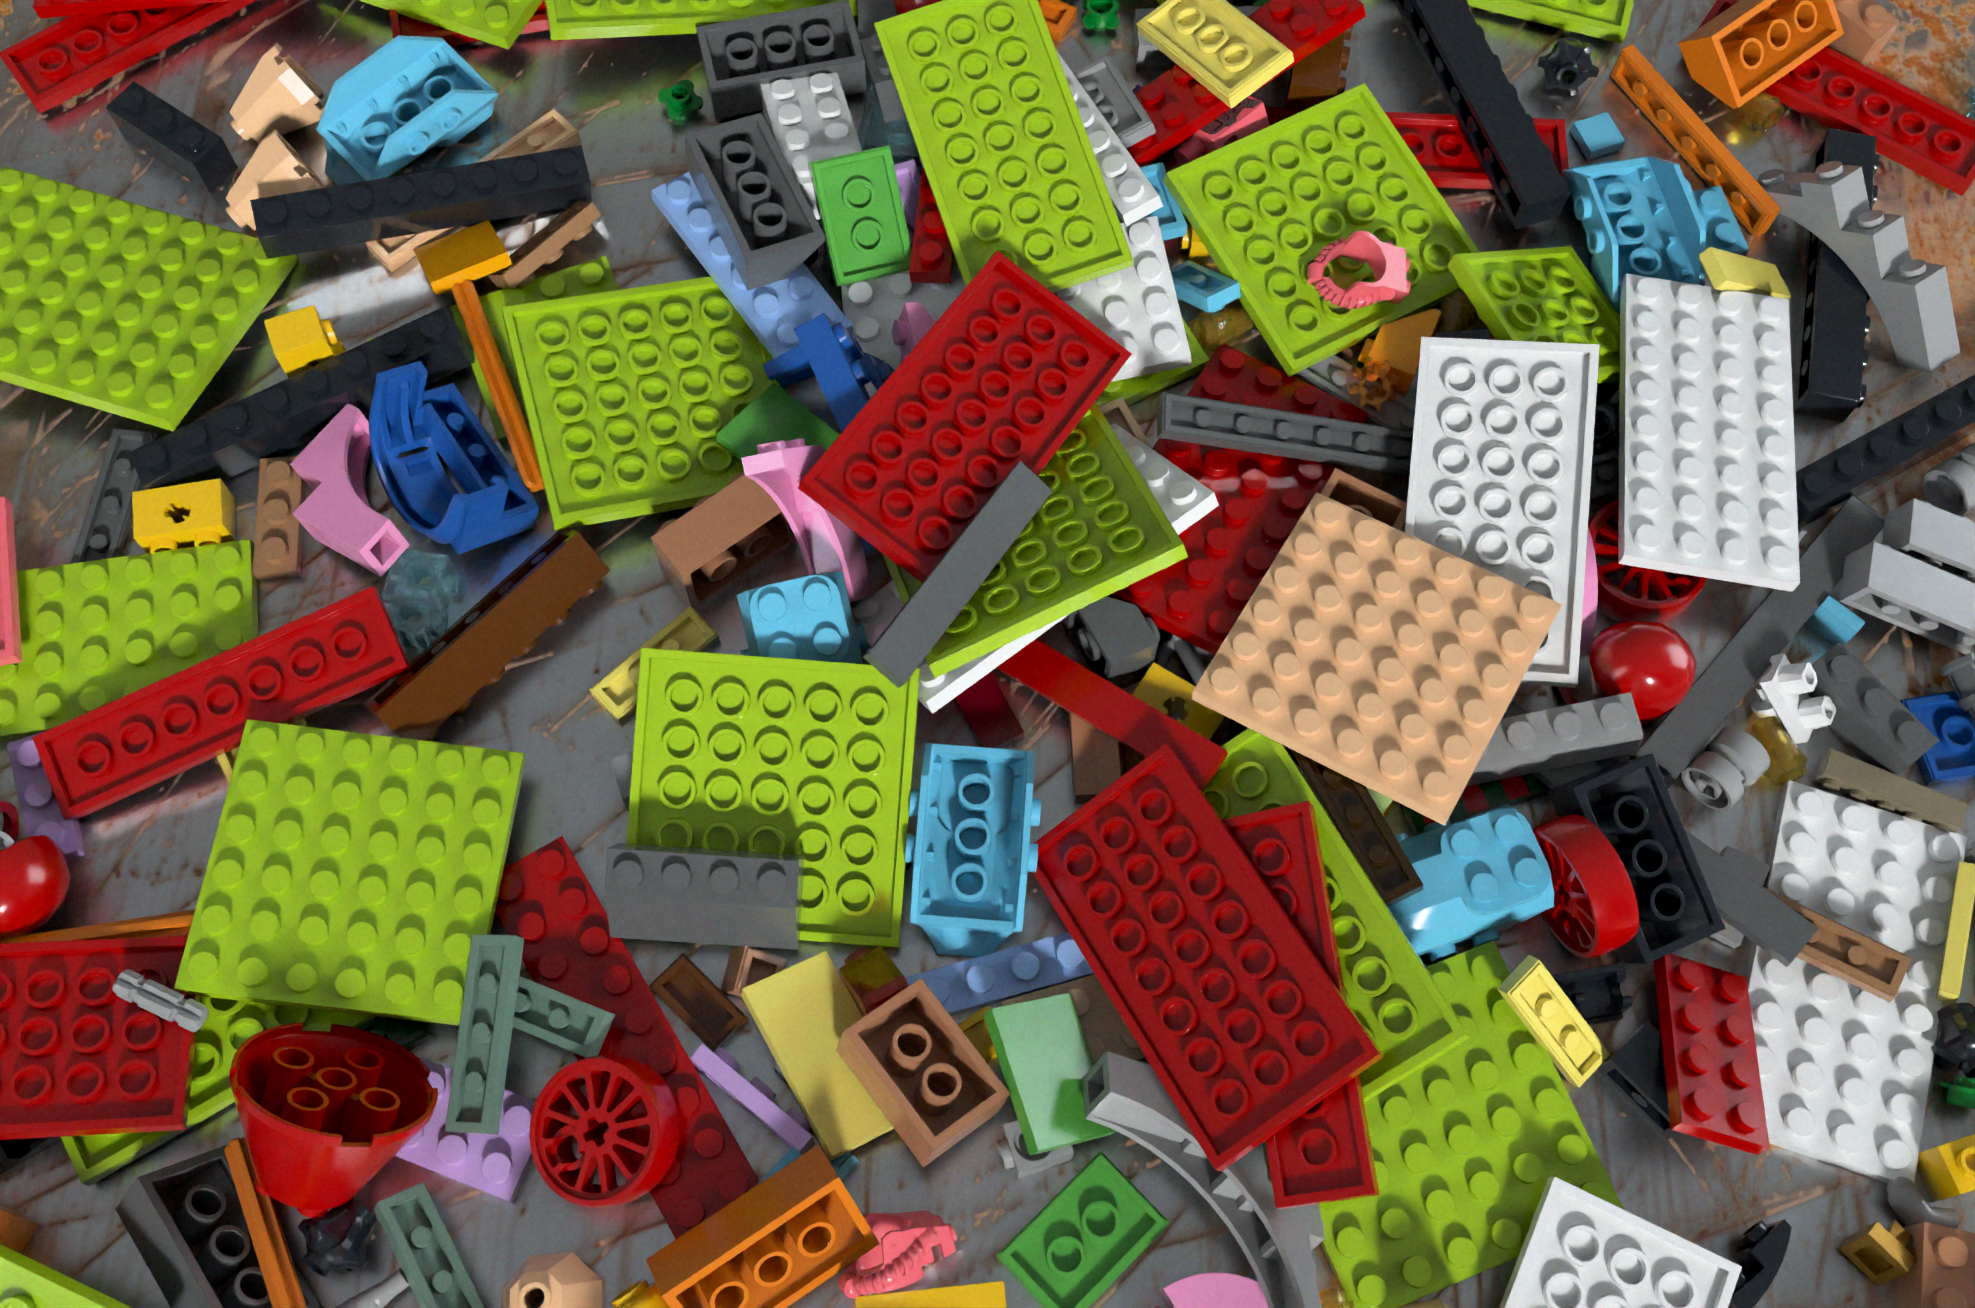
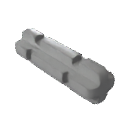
M130 969L122 971L112 986L113 992L118 997L130 1003L136 1002L138 1003L137 1006L170 1022L176 1021L179 1023V1026L191 1032L198 1031L209 1015V1011L204 1004L191 998L187 1000L183 994L151 979L145 980L143 975Z

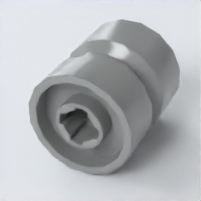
M1975 443L1968 445L1957 452L1951 459L1942 462L1924 475L1922 481L1923 493L1927 501L1933 506L1962 516L1975 508Z
M1725 727L1705 747V752L1699 753L1682 771L1681 778L1685 787L1699 802L1717 811H1728L1746 793L1744 786L1754 784L1770 767L1771 760L1763 745L1752 735L1735 727Z

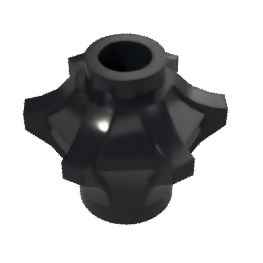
M1571 37L1558 40L1552 51L1545 56L1539 57L1537 63L1538 67L1544 68L1546 75L1543 88L1547 91L1554 87L1570 91L1571 96L1578 94V87L1589 77L1598 76L1599 68L1592 64L1590 57L1594 47L1590 43L1581 44L1579 40Z
M1616 391L1612 398L1601 401L1596 400L1593 440L1595 454L1605 453L1607 449L1619 447L1620 391Z
M1955 1003L1945 1006L1937 1012L1939 1019L1937 1024L1938 1036L1931 1047L1933 1054L1936 1055L1934 1059L1936 1066L1942 1069L1955 1067L1962 1070L1964 1076L1975 1078V1007L1970 1003Z
M351 1198L348 1202L331 1209L323 1217L303 1219L298 1225V1229L305 1237L306 1250L308 1251L302 1258L303 1262L311 1270L323 1277H326L331 1270L344 1269L350 1272L352 1269L362 1271L367 1265L366 1244L371 1235V1229L377 1223L376 1216L365 1205Z

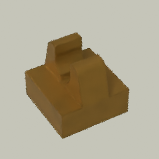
M1896 1220L1891 1221L1886 1229L1876 1221L1848 1236L1839 1248L1877 1286L1907 1273L1917 1260L1905 1248L1911 1234Z

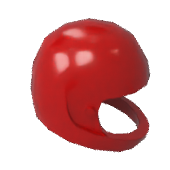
M1623 621L1600 631L1597 637H1593L1589 658L1594 679L1607 697L1631 692L1641 726L1667 714L1683 701L1694 682L1697 664L1690 645L1676 630L1659 622ZM1557 686L1564 706L1578 703L1571 695L1569 687Z
M0 800V813H2L4 819L2 832L8 834L15 842L10 847L0 850V941L27 935L46 924L64 904L70 888L71 876L64 852L48 836H30L17 842L19 833L17 809L12 803Z

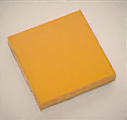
M489 220L413 250L435 295L452 290L453 285L456 283H462L465 280L472 282L509 267L512 264L506 248Z

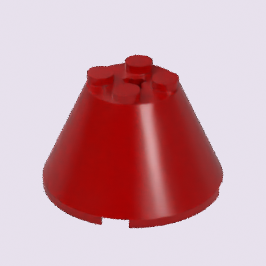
M291 1023L263 1030L244 1041L234 1054L229 1071V1080L256 1174V1191L261 1195L272 1197L281 1203L296 1207L303 1216L318 1218L325 1216L329 1208L340 1206L354 1197L428 1123L436 1107L438 1088H432L428 1080L430 1073L428 1067L411 1051L388 1038L370 1031L331 1023L328 1032L302 1031L303 1023Z

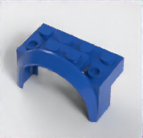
M822 313L794 328L800 345L763 364V368L770 381L776 380L782 388L816 376L841 432H843L871 399L865 385L871 381L878 391L895 369L878 357L864 353L854 334L849 335L842 322L835 324L825 313Z
M421 361L376 374L369 414L370 446L374 464L384 491L404 521L415 530L438 543H450L458 555L535 527L539 511L538 504L454 383L425 391L428 371ZM422 446L428 448L425 451L398 458L400 453L410 452ZM437 453L441 455L467 494H460L453 485Z

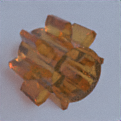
M1368 356L1366 359L1367 365L1362 367L1361 370L1357 367L1351 368V374L1357 379V382L1347 385L1348 393L1360 394L1358 398L1359 408L1369 403L1375 404V408L1381 411V403L1387 398L1396 401L1397 395L1391 388V385L1401 382L1400 376L1396 373L1388 375L1390 369V361L1388 359L1384 360L1380 365L1373 363L1371 357ZM1378 377L1381 378V387L1374 385L1370 390L1367 389L1366 380L1374 382Z

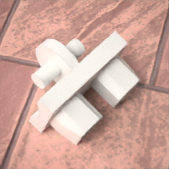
M1785 654L1774 655L1770 659L1772 664L1770 671L1755 686L1758 695L1751 701L1750 707L1757 717H1772L1775 723L1782 722L1795 744L1808 742L1813 729L1831 725L1836 714V707L1830 697L1810 698L1807 692H1813L1817 684V675L1810 662L1790 664Z

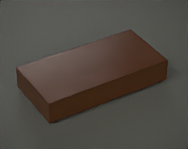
M684 953L649 985L650 989L712 1052L718 1046L722 1048L749 1021L748 1017Z

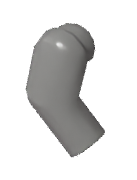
M1898 1177L1888 1182L1886 1190L1888 1192L1889 1204L1905 1226L1928 1222L1958 1229L1959 1222L1956 1211L1951 1208L1930 1207L1910 1179Z

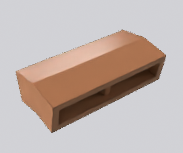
M1068 712L1074 804H1086L1127 773L1125 745Z

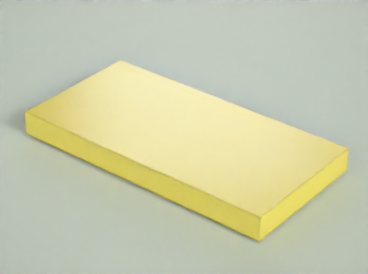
M1167 0L1136 23L1139 34L1231 109L1294 62L1293 53L1290 49L1226 0Z
M827 951L742 988L741 996L829 1162L894 1129L836 1051L843 1031L863 1018Z

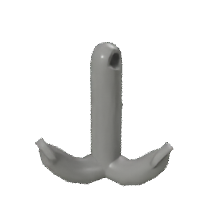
M1171 634L1172 637L1164 641L1158 649L1154 663L1166 669L1170 658L1177 652L1195 685H1197L1206 667L1196 651L1210 659H1213L1214 655Z

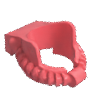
M1356 231L1346 239L1341 238L1330 243V245L1328 244L1318 253L1314 263H1310L1307 266V282L1310 285H1315V290L1319 291L1320 297L1324 296L1326 302L1329 300L1331 301L1330 304H1336L1340 308L1358 309L1383 300H1389V303L1400 304L1403 298L1410 293L1411 283L1406 278V273L1410 267V258L1406 257L1405 248L1395 246L1391 241L1381 242L1369 232ZM1339 257H1349L1362 264L1367 261L1373 270L1375 282H1354L1348 289L1344 290L1335 285L1330 277H1324V268L1331 260Z
M929 1211L903 1213L873 1212L865 1214L863 1217L880 1244L845 1267L843 1274L838 1280V1287L848 1298L853 1299L860 1295L896 1290L916 1282L924 1276L922 1266L934 1262L933 1246L938 1245L944 1258L956 1251L954 1242L957 1241V1236L953 1226L950 1223L945 1224L940 1215L935 1216Z

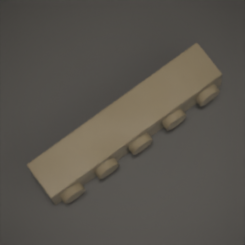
M1830 749L1820 757L1813 782L1822 785L1826 790L1837 791L1849 796L1853 801L1867 803L1878 809L1935 826L1936 829L1948 834L1950 831L1955 833L1962 829L1968 804L1834 749Z

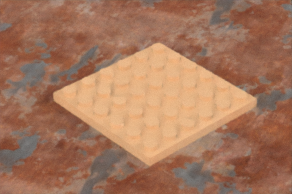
M1316 492L1195 686L1192 700L1445 826L1562 604Z

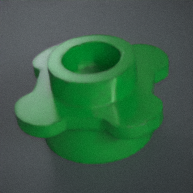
M1083 0L1082 8L1085 10V16L1082 18V24L1088 29H1115L1118 27L1120 20L1116 16V11L1119 9V2L1117 0Z
M681 80L669 89L662 88L658 92V100L661 103H665L667 114L670 118L681 121L688 120L696 114L697 110L703 107V99L695 94L693 90L694 85L691 81Z
M1956 1075L1954 1084L1943 1081L1939 1082V1086L1948 1088L1947 1103L1975 1109L1974 1078Z

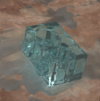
M406 549L390 566L381 597L403 647L425 650L447 630L448 614L446 611L450 598L456 597L460 586V575L454 568L448 555ZM434 576L429 583L418 585L423 578ZM422 615L416 623L405 625L412 616Z

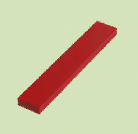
M1037 639L996 667L998 670L1145 758L1165 743L1169 744L1202 792H1204L1228 755L1227 751Z

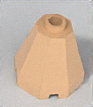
M275 43L263 54L229 111L234 118L230 122L231 126L246 141L252 138L257 143H260L273 130L283 135L318 122L327 102L325 101L322 104L318 98L323 93L322 89L289 53L284 58L278 55L283 49L278 43Z
M273 130L261 140L225 197L230 204L225 208L226 212L241 228L248 225L254 231L256 230L250 200L326 188L309 165H305L298 157L300 155L276 130Z
M574 1252L531 1255L501 1288V1308H605V1281Z

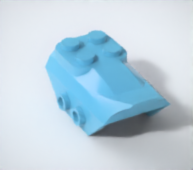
M398 35L334 82L316 129L325 140L327 158L324 172L336 186L390 177L433 146H451L485 122L492 115L494 101L498 99L499 94L443 38Z
M1648 156L1623 161L1582 165L1562 170L1574 200L1576 218L1582 221L1587 234V247L1590 253L1593 254L1590 265L1595 281L1619 315L1620 283L1626 273L1705 286V270L1698 256L1706 250L1705 219L1703 214L1698 212L1692 197L1691 184L1688 179L1684 178L1679 163Z
M843 572L810 575L765 585L737 594L749 648L741 650V655L863 664L860 651L868 650L863 624L854 625Z
M925 743L920 789H911L909 817H918L916 835L907 834L905 862L914 863L910 923L919 925L933 943L936 954L976 958L994 953L1002 941L1010 934L1022 931L1027 873L1036 872L1038 860V844L1029 843L1030 827H1039L1041 814V799L1032 798L1034 751Z
M1505 805L1452 824L1448 819L1445 826L1434 822L1423 829L1425 833L1408 838L1407 833L1395 835L1424 886L1422 891L1388 907L1421 960L1429 957L1432 963H1437L1458 954L1457 947L1473 942L1474 947L1493 940L1496 942L1501 939L1499 933L1554 907V888L1549 865L1529 822L1513 806Z

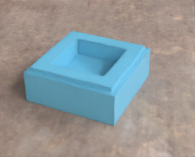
M1608 112L1573 122L1570 133L1587 160L1619 151L1626 142Z
M1828 595L1805 622V625L1835 646L1839 642L1845 645L1858 633L1866 622L1832 596Z

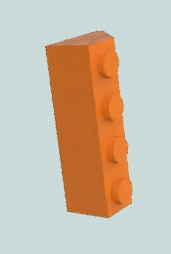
M1740 0L1678 42L1691 78L1734 109L1745 104L1842 36L1844 30L1833 0Z
M818 1144L647 1258L646 1262L661 1296L670 1308H787L880 1243Z

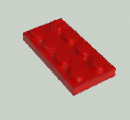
M1668 954L1655 960L1654 971L1671 1130L1755 1155L1761 1154L1770 1148L1747 977L1673 954Z

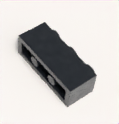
M134 81L105 107L125 139L210 194L238 168L222 137Z

